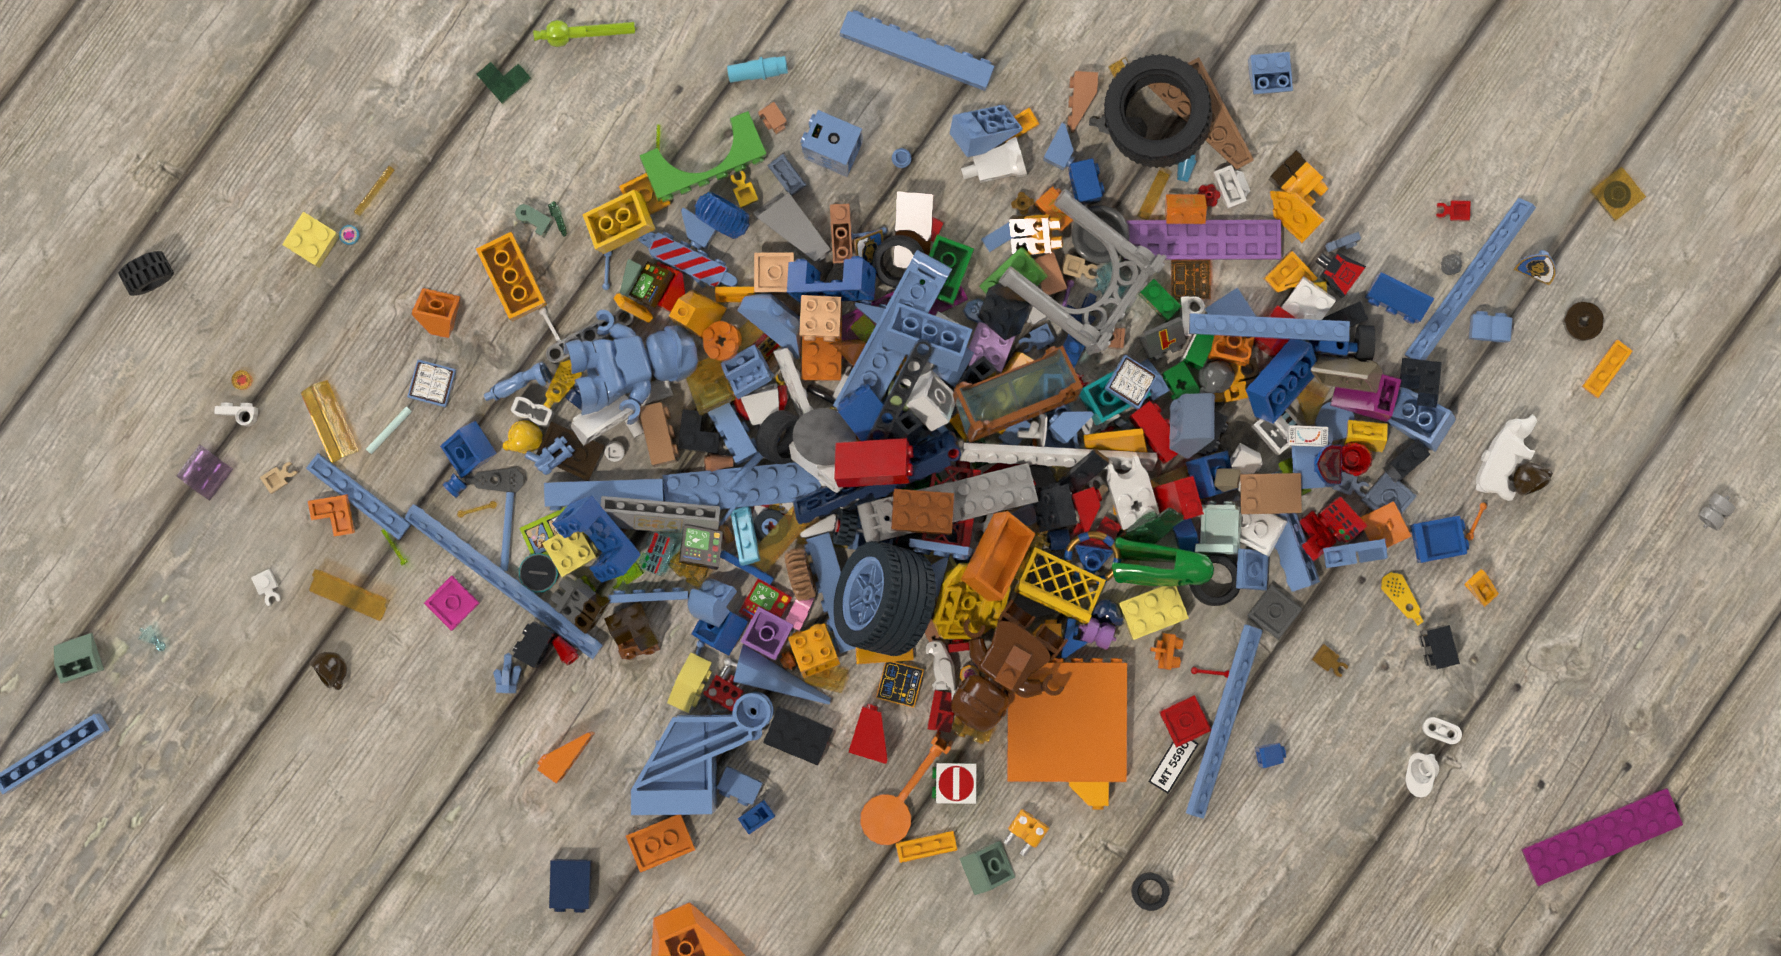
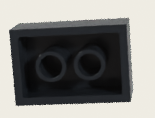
M778 706L763 743L818 766L833 728Z

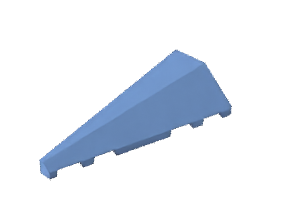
M742 645L733 682L830 705V697L749 647Z

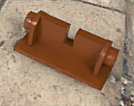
M634 639L618 645L621 659L627 660L642 654L651 655L655 651L660 650L658 644L640 651Z

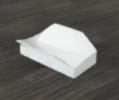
M1230 165L1213 172L1215 183L1227 209L1246 202V196L1250 189L1242 171L1235 170Z

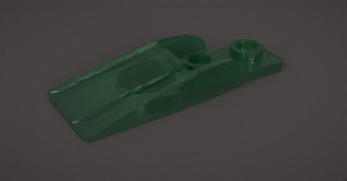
M1167 508L1158 515L1152 511L1139 518L1118 537L1133 542L1155 544L1172 530L1175 525L1183 521L1184 515L1172 508Z

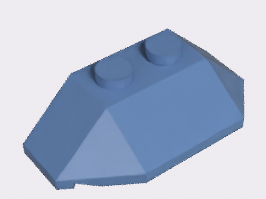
M771 293L745 296L737 311L781 347L788 348L793 356L798 359L802 352L800 316Z

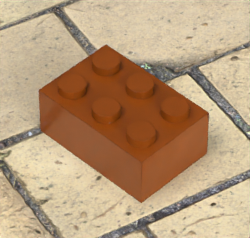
M894 489L891 531L951 535L954 493Z

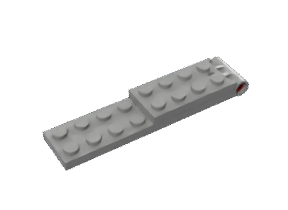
M1029 463L916 490L954 493L952 523L1038 502ZM893 496L857 506L866 543L870 541L880 542L916 533L891 531ZM888 516L890 520L885 521L884 517Z

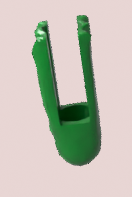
M1120 537L1116 539L1115 546L1120 549L1122 559L1175 563L1174 570L1112 562L1113 576L1118 583L1144 586L1202 585L1209 582L1213 577V563L1204 554L1155 544L1128 541Z

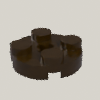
M1578 302L1567 309L1563 318V325L1570 337L1578 341H1587L1601 333L1604 317L1597 305L1590 302ZM1580 317L1588 318L1587 326L1579 324Z

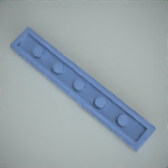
M317 453L306 467L308 471L338 494H348L349 502L398 540L410 528L411 524L321 454Z

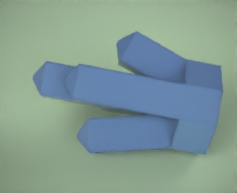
M510 653L504 655L502 672L499 669L493 672L497 693L517 692V683L522 668L518 665L513 669V655Z

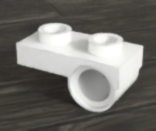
M221 403V406H215V414L235 416L237 423L250 427L257 421L258 408L252 407V403H240V407L233 406V403ZM245 412L250 414L248 422H243L242 415Z

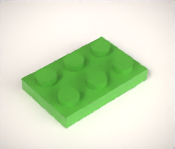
M1021 247L979 287L987 294L988 288L998 284L1001 276L1010 266L1036 286L1044 281L1048 275L1027 251Z

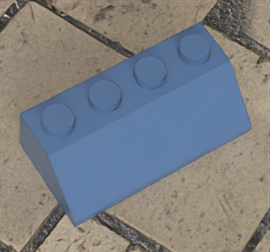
M897 303L882 346L909 355L918 340L926 339L932 345V353L927 362L958 372L973 329ZM920 344L917 350L919 353L925 354L929 348L926 344Z

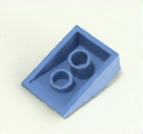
M1400 388L1393 415L1386 423L1414 441L1419 440L1423 446L1436 452L1454 424L1455 416L1452 411L1437 404V408L1417 406L1418 394L1407 388Z

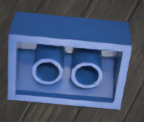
M1382 272L1374 277L1364 297L1368 299L1369 304L1379 307V305L1385 307L1386 312L1394 316L1399 314L1404 317V321L1410 324L1421 322L1434 300L1433 297Z

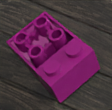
M1382 374L1377 393L1335 387L1330 406L1387 422L1393 415L1401 379Z

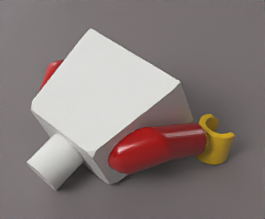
M778 374L776 375V384L759 387L740 399L736 398L734 392H731L730 387L727 388L728 392L733 396L732 400L737 413L745 420L751 421L752 425L762 424L770 414L784 410L788 401L785 381L781 382L778 380Z

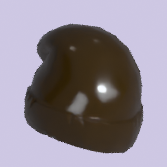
M1524 462L1517 467L1513 475L1515 491L1524 496L1541 490L1550 483L1553 475L1552 471L1543 469L1540 465L1532 462Z
M323 652L314 656L310 661V665L314 668L322 683L327 688L342 689V681L347 674L345 660L334 652Z

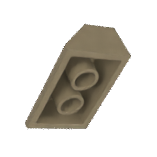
M1335 355L1321 356L1311 367V372L1321 385L1373 393L1378 391L1383 372L1378 363L1374 361L1360 362L1355 358H1347L1346 360L1340 359V357Z

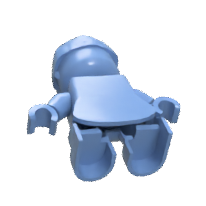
M599 310L596 313L597 319L605 320L608 325L604 327L599 326L597 334L607 335L611 333L610 336L614 340L599 339L592 342L574 340L565 342L564 355L569 354L572 374L587 370L588 376L575 379V386L578 385L582 399L581 414L586 415L598 412L624 394L630 393L629 400L622 401L619 409L623 411L626 408H630L634 411V414L628 416L627 421L628 425H632L639 418L640 406L651 394L652 375L660 381L676 380L678 382L686 379L696 371L698 364L697 348L690 332L680 326H666L664 331L660 330L649 335L644 348L642 338L636 336L632 328L620 323L614 324V317L609 311Z

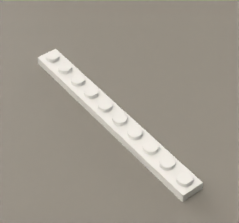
M963 443L960 461L1007 464L1029 463V465L1074 467L1092 450ZM1098 450L1109 459L1114 469L1131 470L1132 454L1137 453L1140 463L1146 471H1153L1157 461V453Z

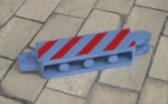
M649 232L638 238L639 242L649 248L652 258L713 289L720 287L721 284L726 287L738 286L736 277L728 273L725 262L717 258L715 261L709 259V254L699 249L697 252L690 249L691 245L684 241L680 243L674 241V237L666 232H663V234Z

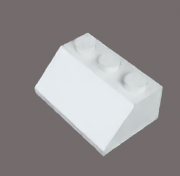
M625 394L598 412L586 415L580 413L573 418L574 422H572L571 428L583 446L623 422L629 415L634 413L630 408H626L623 411L619 409L622 401L629 400Z

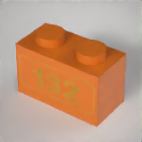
M1052 186L1034 205L1043 215L1050 214L1051 217L1061 218L1062 228L1058 231L1062 233L1074 220L1053 205L1062 191L1059 188L1055 190Z
M1166 194V224H1206L1207 205L1205 194Z

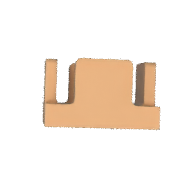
M754 253V292L787 293L788 262H794V253Z

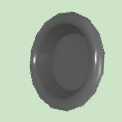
M1105 205L1088 208L1129 241V226L1124 216L1116 209ZM1074 222L1071 230L1072 243L1077 253L1085 260L1096 264L1111 262L1110 254L1103 243L1078 223Z

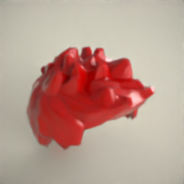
M1350 442L1342 446V470L1353 476L1366 473L1372 466L1373 460L1369 449L1365 445L1356 442Z

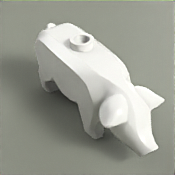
M1533 414L1526 419L1507 421L1504 428L1493 439L1489 449L1483 452L1481 457L1483 462L1476 476L1477 491L1497 493L1504 500H1513L1516 493L1513 492L1515 487L1513 481L1508 479V476L1512 474L1517 463L1523 464L1527 460H1531L1535 452L1524 445V438L1532 432L1537 423V419Z

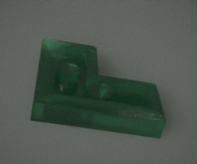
M492 62L488 63L476 74L502 104L532 79L519 63L504 76Z

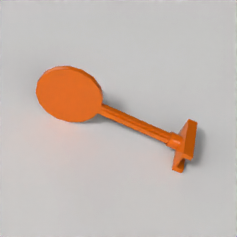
M936 732L931 741L933 746L930 748V753L897 797L891 794H881L872 797L864 805L860 824L864 834L871 841L880 845H891L899 842L907 835L911 826V814L908 806L904 803L905 799L935 758L939 757L942 752L947 755L954 743L950 740L946 744V740L943 738L939 739L941 732Z

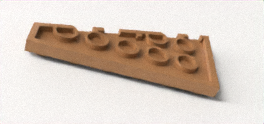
M1199 57L1192 60L1188 64L1192 65L1201 74L1208 86L1211 97L1212 124L1205 141L1230 165L1238 170L1253 162L1254 159ZM1166 83L1147 85L1186 123L1188 122L1191 114V104L1187 96L1180 89Z

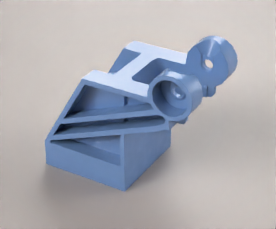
M751 692L743 695L736 701L731 715H677V717H672L660 740H655V749L631 789V815L713 814L717 810L716 755L743 745L747 741L758 740L762 737V728L769 724L774 714V707L770 698L760 692ZM751 708L756 709V715L751 713Z

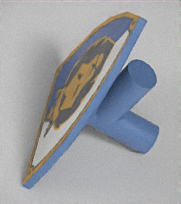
M1540 250L1538 254L1523 258L1514 267V270L1547 285L1552 283L1556 275L1554 261L1549 253L1544 250Z

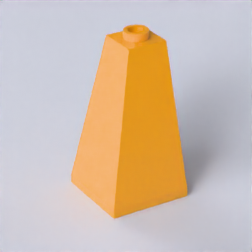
M692 289L677 300L669 317L675 325L684 327L690 333L703 339V331L714 322L720 321L727 308Z

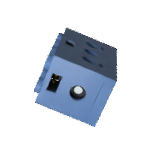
M818 110L816 115L812 114L808 123L810 129L808 133L804 132L800 141L802 143L804 159L848 177L863 143L862 128Z

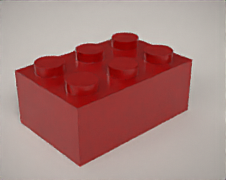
M1149 401L1129 416L1128 419L1136 429H1143L1147 444L1154 453H1157V457L1164 465L1178 455V453L1170 449V421L1167 418L1164 420L1160 414L1162 412L1160 407L1156 403L1152 404Z

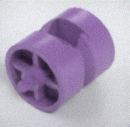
M1091 617L1089 623L1079 625V628L1082 629L1081 641L1088 643L1095 641L1098 647L1107 650L1111 641H1116L1117 639L1113 637L1115 625L1107 622L1099 624L1098 619Z

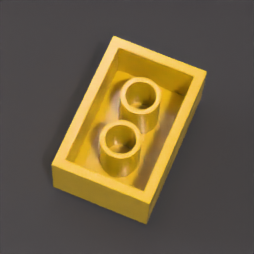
M635 190L582 214L595 250L603 254L655 230L643 195Z

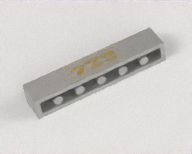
M601 496L600 506L619 528L682 534L683 526L689 525L718 531L720 506Z

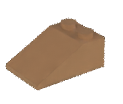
M1301 473L1240 474L1241 514L1302 513Z

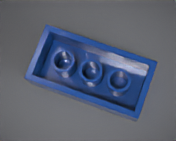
M1290 339L1280 352L1272 358L1265 369L1260 372L1257 378L1249 384L1246 392L1255 417L1274 424L1315 377L1311 372V367L1317 360L1311 343Z

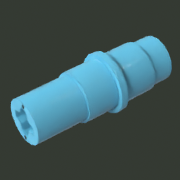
M785 56L764 59L759 57L758 60L727 66L730 83L762 78L766 80L768 77L788 73Z

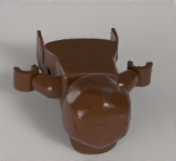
M1012 599L998 618L992 644L988 650L984 639H981L985 631V625L981 626L979 632L971 633L968 629V625L971 623L970 619L968 618L964 622V632L971 638V641H969L970 658L985 676L982 677L974 674L970 675L966 680H962L953 695L951 709L962 723L979 732H986L992 729L1006 715L1009 699L1003 692L1004 689L1011 694H1017L1023 698L1041 695L1043 691L1050 696H1056L1064 689L1062 686L1056 691L1048 688L1047 683L1053 678L1052 674L1045 677L1042 682H1040V679L1029 680L1028 678L1049 661L1054 660L1068 642V639L1061 638L1045 624L1038 630L1036 637L1030 634L1025 629L1029 628L1036 617L1022 610ZM1013 646H1016L1030 654L1031 657L1013 689L1010 690L994 680Z

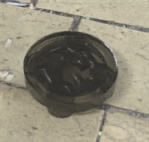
M1244 421L1229 423L1225 433L1219 436V440H1221L1220 448L1222 452L1228 451L1229 458L1232 457L1239 443L1255 451L1259 445L1258 433L1251 424Z

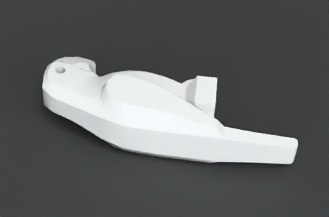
M932 641L927 644L926 653H931L934 656L933 673L936 681L932 684L933 690H949L950 687L953 698L956 691L953 661L942 641Z

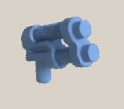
M564 436L561 438L557 437L551 446L543 448L540 456L527 451L525 458L535 462L534 465L538 468L537 470L543 474H550L552 469L566 460L567 457L570 458L572 452L575 451L571 445L567 447L564 445L568 442ZM561 448L563 452L554 458L552 454Z

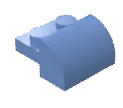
M755 344L736 354L734 358L721 363L725 377L729 380L737 399L742 398L772 380L768 364Z
M708 577L699 590H691L688 597L689 612L693 617L719 627L730 611L726 606L737 591L732 586Z

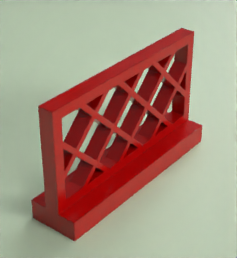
M948 466L944 470L949 476L940 482L936 477V473H932L929 487L934 486L935 481L937 485L945 483L950 478L953 482L956 481L953 476L958 472L967 473L966 478L981 475V470ZM974 518L956 522L954 525L952 523V529L957 534L956 543L948 542L944 534H940L935 539L926 538L927 533H922L921 540L970 547Z

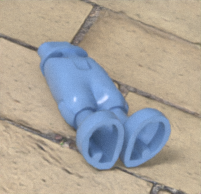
M542 361L527 371L519 372L511 378L495 384L490 389L491 391L484 394V398L486 401L493 398L498 401L500 398L507 397L525 387L530 380H536L541 386H545L552 381L551 373Z

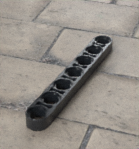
M920 339L914 344L865 441L877 440L873 437V433L876 430L884 433V437L880 440H887L894 420L899 417L932 353V345L928 340ZM920 344H926L929 350L927 353L921 354L918 352L917 347ZM910 362H918L920 368L917 371H911L908 368ZM902 379H908L911 385L908 388H902L899 382ZM893 396H899L902 402L899 405H893L890 400ZM890 413L893 416V420L886 423L882 420V415Z

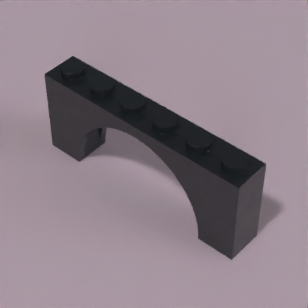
M983 356L969 366L959 383L966 381L967 383H972V385L994 377L997 370ZM990 389L964 399L967 406H970L988 393ZM956 404L950 419L959 414ZM908 410L894 420L889 439L907 438L909 445L913 447L935 430L931 431L918 417Z

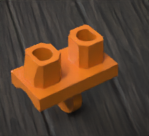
M1162 633V640H1157L1156 648L1150 647V651L1156 652L1155 660H1159L1158 668L1171 670V668L1180 667V657H1174L1173 654L1174 649H1182L1183 639L1176 637L1174 634Z

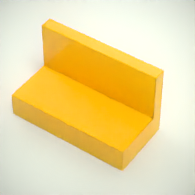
M1348 420L1347 437L1344 446L1347 443L1356 442L1365 445L1369 451L1383 452L1387 443V424Z

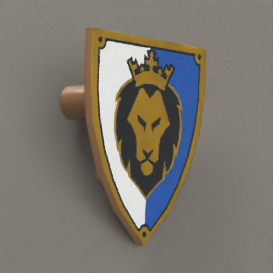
M882 229L852 240L855 255L863 257L872 267L875 250L883 242Z

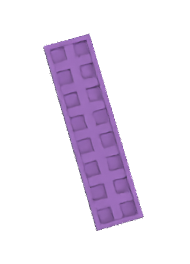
M1126 220L1129 226V242L1137 248L1138 246H1143L1149 249L1154 256L1164 254L1167 256L1165 260L1281 259V220H1206V224H1166V220Z

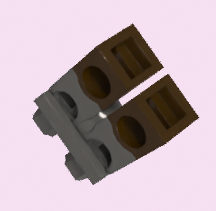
M565 576L558 585L566 592L563 593L560 589H557L550 599L557 604L555 611L562 613L566 619L586 634L596 626L611 600L606 596H599L589 585L583 583L582 579L578 578L574 581L572 578Z

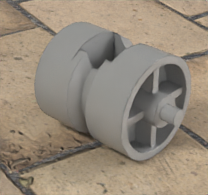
M1715 493L1709 500L1710 507H1705L1700 511L1698 517L1705 523L1703 526L1705 529L1709 526L1719 531L1724 525L1723 517L1731 516L1736 508L1728 501L1730 499L1729 496L1724 498Z

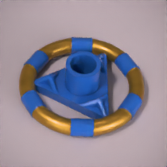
M1087 531L1078 534L1070 541L1064 553V561L1072 564V553L1076 547L1084 570L1095 574L1113 553V562L1121 563L1122 559L1120 549L1115 546V540L1107 534L1098 531ZM1095 538L1105 542L1111 549L1078 543ZM1111 568L1108 573L1099 577L1106 580V583L1114 577L1113 569ZM1073 571L1069 573L1077 582L1082 581L1078 572ZM1091 579L1086 581V584L1091 586L1099 585V582Z

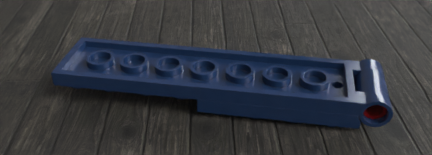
M948 430L938 437L913 447V458H910L913 475L909 476V483L843 487L837 493L826 486L794 500V511L799 525L809 523L820 515H827L838 507H845L856 499H863L870 493H873L875 499L885 497L894 489H903L914 481H921L932 473L943 471L951 465L950 461H957L961 457V450L955 433Z

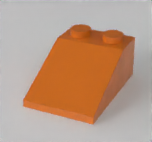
M593 731L588 732L548 754H543L537 763L540 765L537 770L556 784L561 782L595 733Z

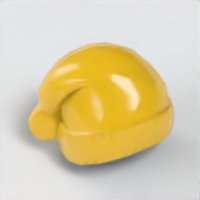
M528 420L517 421L511 425L508 431V440L504 441L503 449L526 454L527 451L534 452L542 442V432L533 422Z

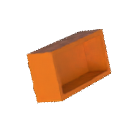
M1008 511L994 513L961 580L987 601L1003 600L1035 533Z

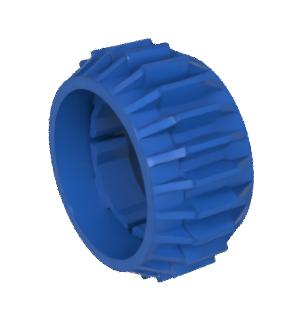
M709 191L702 196L700 195L695 204V216L732 239L744 235L750 226V215L713 192Z

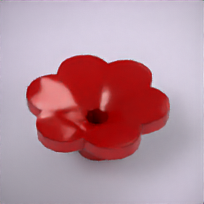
M1213 184L1200 186L1197 194H1205L1207 207H1215L1217 200L1220 198V192L1216 190Z

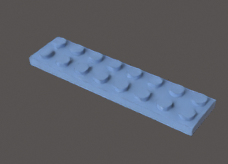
M796 462L782 465L755 466L729 493L724 490V486L742 468L663 475L665 502L720 506V509H730L737 497H741L743 503L736 508L793 503L794 500L822 488L819 480Z

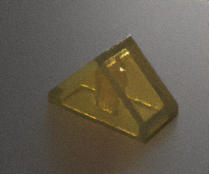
M1303 389L1296 398L1306 424L1310 426L1314 424L1325 398Z

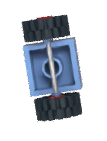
M839 509L835 518L836 522L834 523L833 542L834 544L848 546V549L856 550L859 546L866 543L858 510ZM886 516L884 517V520L889 521L890 518ZM916 533L880 542L913 550L912 547H909L910 539H916Z

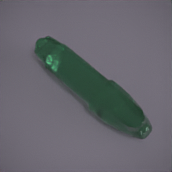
M553 201L548 204L551 216L555 218L559 232H561L563 237H566L567 230L562 212L558 204Z

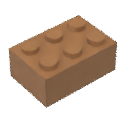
M662 402L640 407L641 422L652 466L659 467L678 462L677 457H680L678 445L674 444L672 439L676 438L673 426L669 425L668 419H671L669 407L664 406Z

